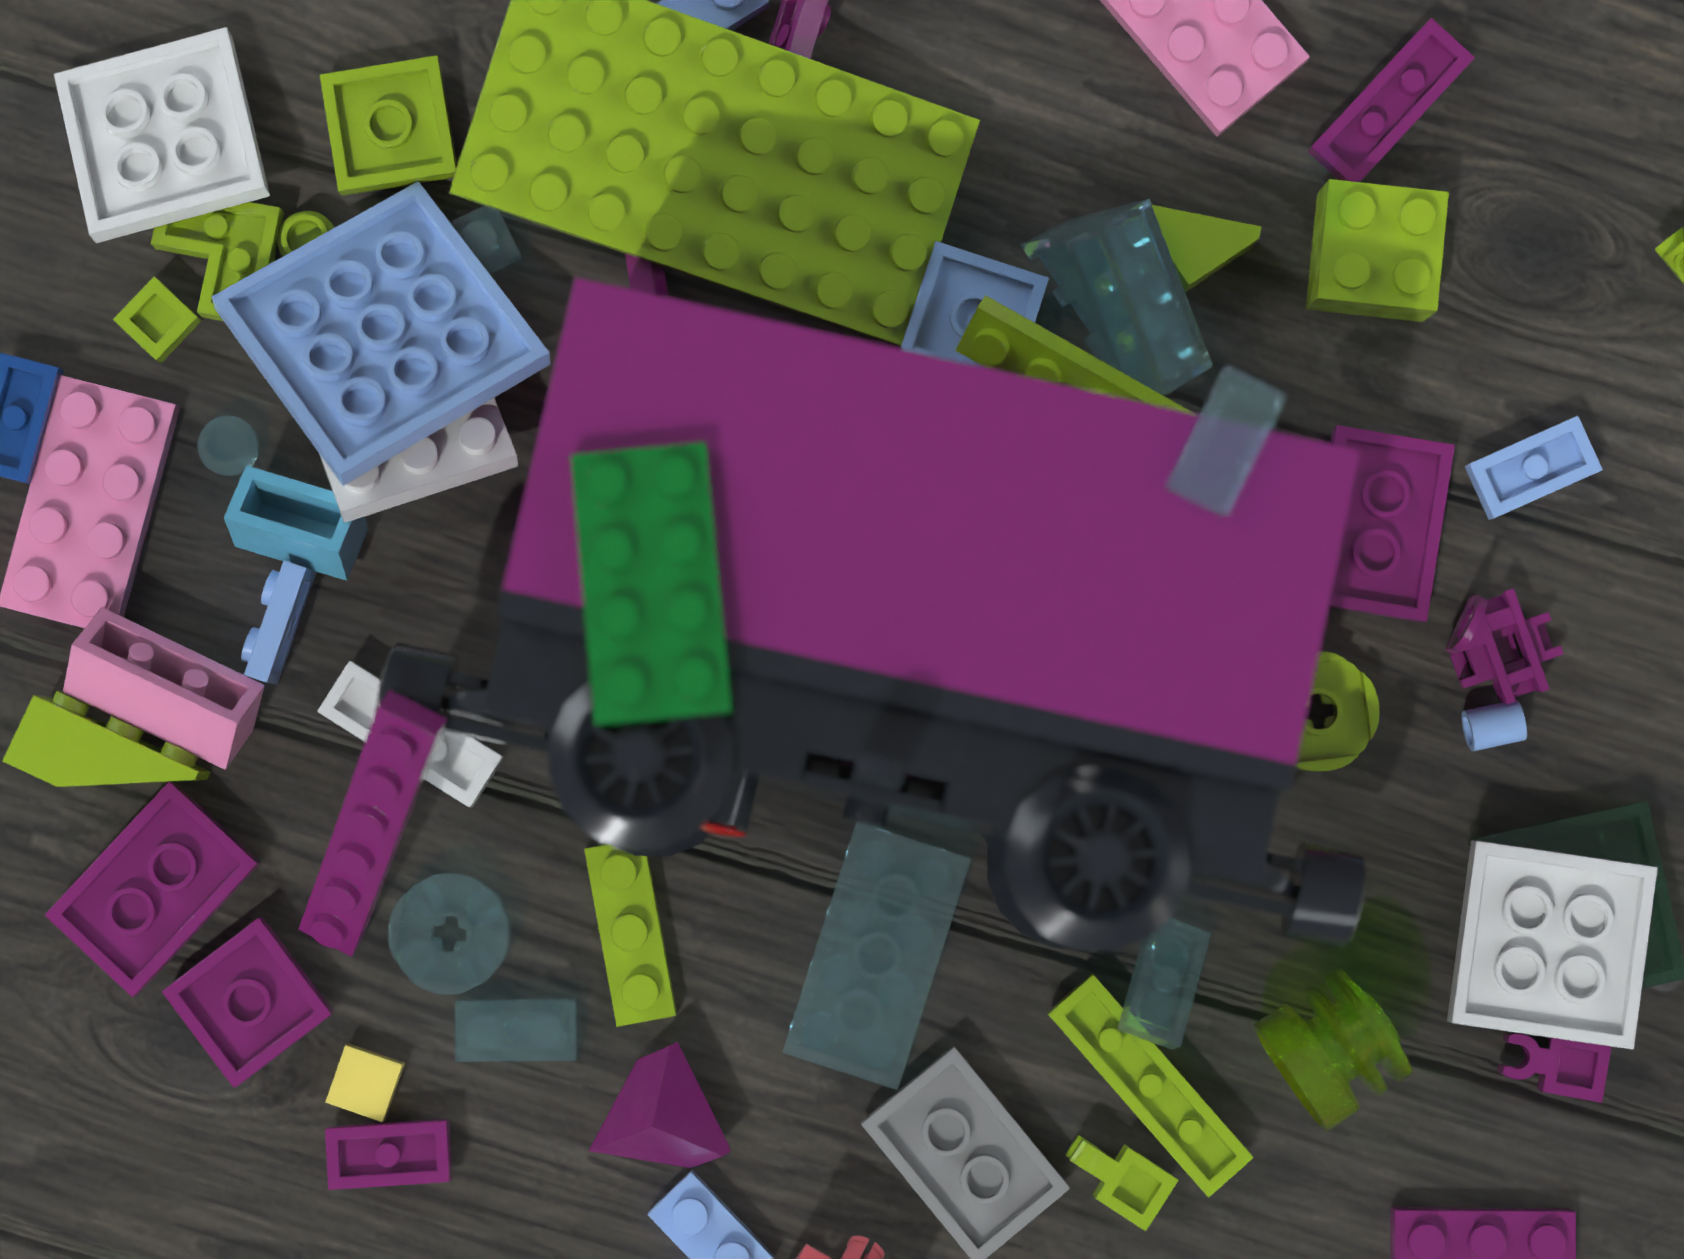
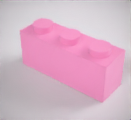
M101 607L71 646L63 692L226 770L253 732L265 685Z

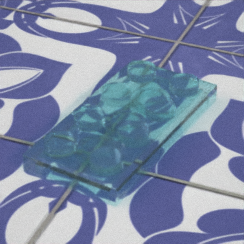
M855 823L782 1053L898 1090L971 858L863 823Z

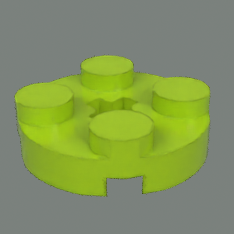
M1319 651L1310 696L1313 694L1319 695L1322 704H1332L1333 716L1324 718V728L1314 729L1312 721L1305 719L1296 762V768L1313 772L1331 771L1350 764L1366 748L1369 740L1373 738L1378 728L1379 701L1372 682L1354 664L1335 653Z

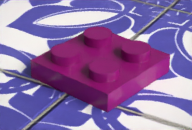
M263 917L256 919L162 991L163 995L233 1088L241 1085L335 1013Z

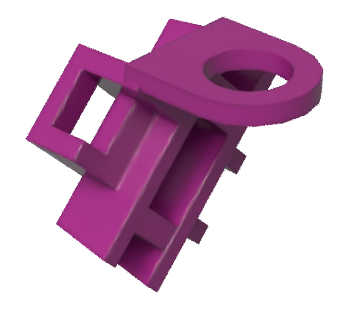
M1514 588L1506 590L1502 595L1488 600L1479 595L1470 597L1445 648V651L1449 653L1461 689L1492 680L1498 700L1505 704L1515 702V697L1532 691L1541 693L1550 690L1540 662L1563 655L1564 653L1561 645L1552 647L1544 624L1552 621L1549 612L1524 619ZM1514 633L1523 656L1522 658H1520L1515 641L1512 636V634ZM1463 651H1466L1473 675L1470 673Z

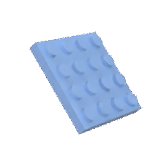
M419 181L212 296L215 310L342 486L550 365V353Z

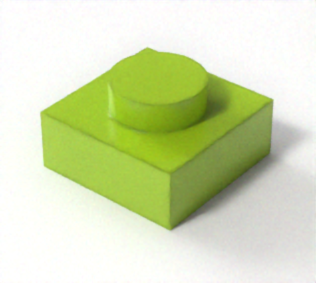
M155 276L113 319L159 363H162L202 321Z

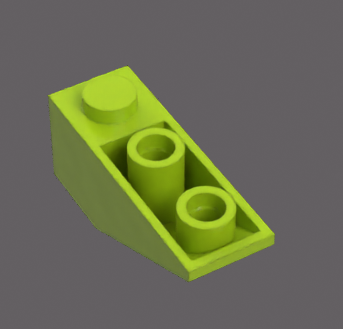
M60 690L56 691L53 698L33 695L2 762L56 787L207 780L210 771L195 765L198 757L166 741L162 749L141 740L144 733L143 730L112 715L108 723L87 715L90 707L89 704Z

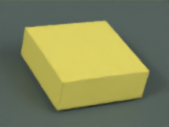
M348 1043L344 1047L325 1103L383 1122L389 1111L405 1063Z

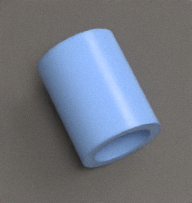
M1518 700L1509 704L1501 702L1462 711L1463 732L1467 745L1472 752L1524 741L1527 738L1526 721Z

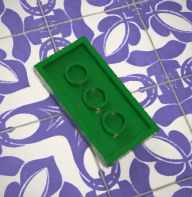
M706 442L570 455L595 726L731 714Z

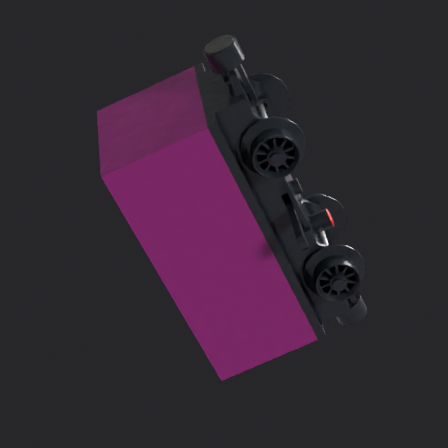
M575 277L497 611V617L503 624L490 680L458 673L459 657L456 654L398 642L389 653L383 669L376 699L375 713L380 702L387 692L391 690L447 719L437 747L440 745L444 733L450 732L549 754V776L562 809L587 835L634 856L669 857L700 845L711 833L728 837H744L747 833L738 831L737 828L748 830L757 786H763L844 804L842 818L858 823L885 828L889 814L982 835L988 845L987 881L999 911L1022 935L1051 948L1075 949L1078 951H1117L1149 938L1175 913L1182 895L1281 916V932L1284 936L1343 949L1351 940L1361 913L1367 874L1364 857L1360 854L1302 842L1298 846L1294 857L1270 853L1268 848L1279 795L1291 791L1360 451ZM706 442L732 713L596 727L594 724L570 455ZM456 689L469 691L455 694ZM450 713H452V714H455V715H458V716H462V717L469 718V719H472V720H475V721H479V722H483V723H487V724L499 726V727H502V728H498V727H494V726H489V725H485V724H480V723H476V722H471V721H467V720H462V719H458V718H453V717H449V716H450ZM1230 889H1235V890H1240V891H1246V892H1251V893H1256V894L1269 895V896L1284 897V899H1283V901H1280V900H1275V899H1271V898L1261 897V896L1252 895V894H1248V893H1243V892H1239V891H1234V890H1230Z

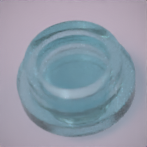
M221 416L210 421L202 429L198 438L197 448L201 461L208 469L219 475L235 476L243 473L246 465H253L258 455L259 442L254 429L247 422L234 416Z

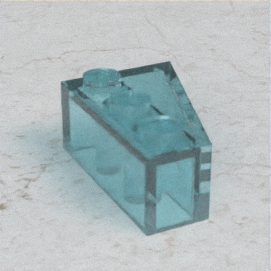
M1149 199L1066 220L1020 245L1031 261L1037 257L1041 259L1059 286L1052 293L1062 308L1068 304L1072 305L1091 333L1084 340L1099 360L1161 395L1169 394L1213 366Z

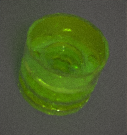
M1338 967L1325 976L1326 983L1337 1002L1332 1004L1324 993L1312 984L1305 989L1315 1017L1306 1022L1296 1010L1284 1003L1253 1025L1256 1036L1283 1079L1310 1116L1326 1133L1359 1111V1104L1349 1084L1350 1082L1359 1078L1368 1089L1380 1097L1387 1092V1086L1376 1067L1378 1063L1399 1083L1411 1076L1413 1071L1402 1050L1400 1037L1382 1008L1367 991L1355 984Z

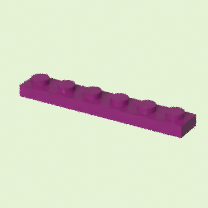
M391 690L387 692L376 710L298 929L312 936L318 943L326 947L335 948L351 957L363 940L447 719Z

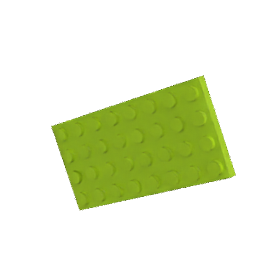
M510 0L449 194L901 347L935 241L941 243L980 120L647 0Z

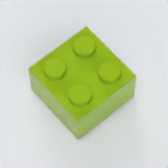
M1329 179L1317 193L1306 310L1424 322L1437 312L1449 192Z

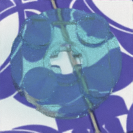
M461 873L433 875L412 886L396 903L388 926V943L395 962L398 961L401 970L409 976V979L415 985L436 994L452 995L464 993L488 981L503 964L511 942L510 918L501 896L481 880ZM447 916L458 918V927L466 929V940L457 941L452 951L443 949V939L434 937L433 931L435 925H445Z

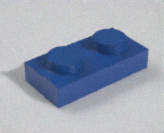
M0 353V477L30 485L59 376L64 373V370L59 367Z

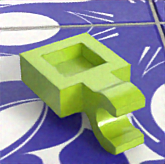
M1077 1135L1065 1154L1074 1164L1101 1180L1092 1194L1095 1199L1144 1231H1147L1179 1181L1175 1176L1126 1144H1124L1114 1159L1082 1136Z

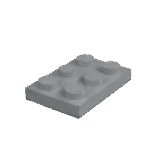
M954 1045L861 1121L863 1128L970 1259H986L1070 1189L1064 1179Z

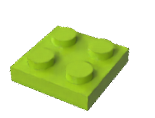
M437 55L320 74L338 192L342 196L411 185L418 181L423 183L454 178L457 161L441 62Z

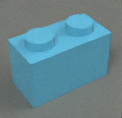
M247 465L224 516L235 547L280 561L284 560L348 581L369 529L365 516L344 523L333 491Z

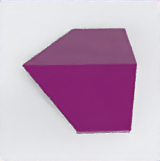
M678 1042L636 1060L588 1151L692 1168L723 1157L730 1153L731 1149Z

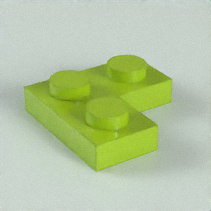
M246 202L154 227L151 245L156 250L208 259L197 313L203 318L223 321L215 310L212 296L274 262L278 246V232L283 222L284 213L280 207Z

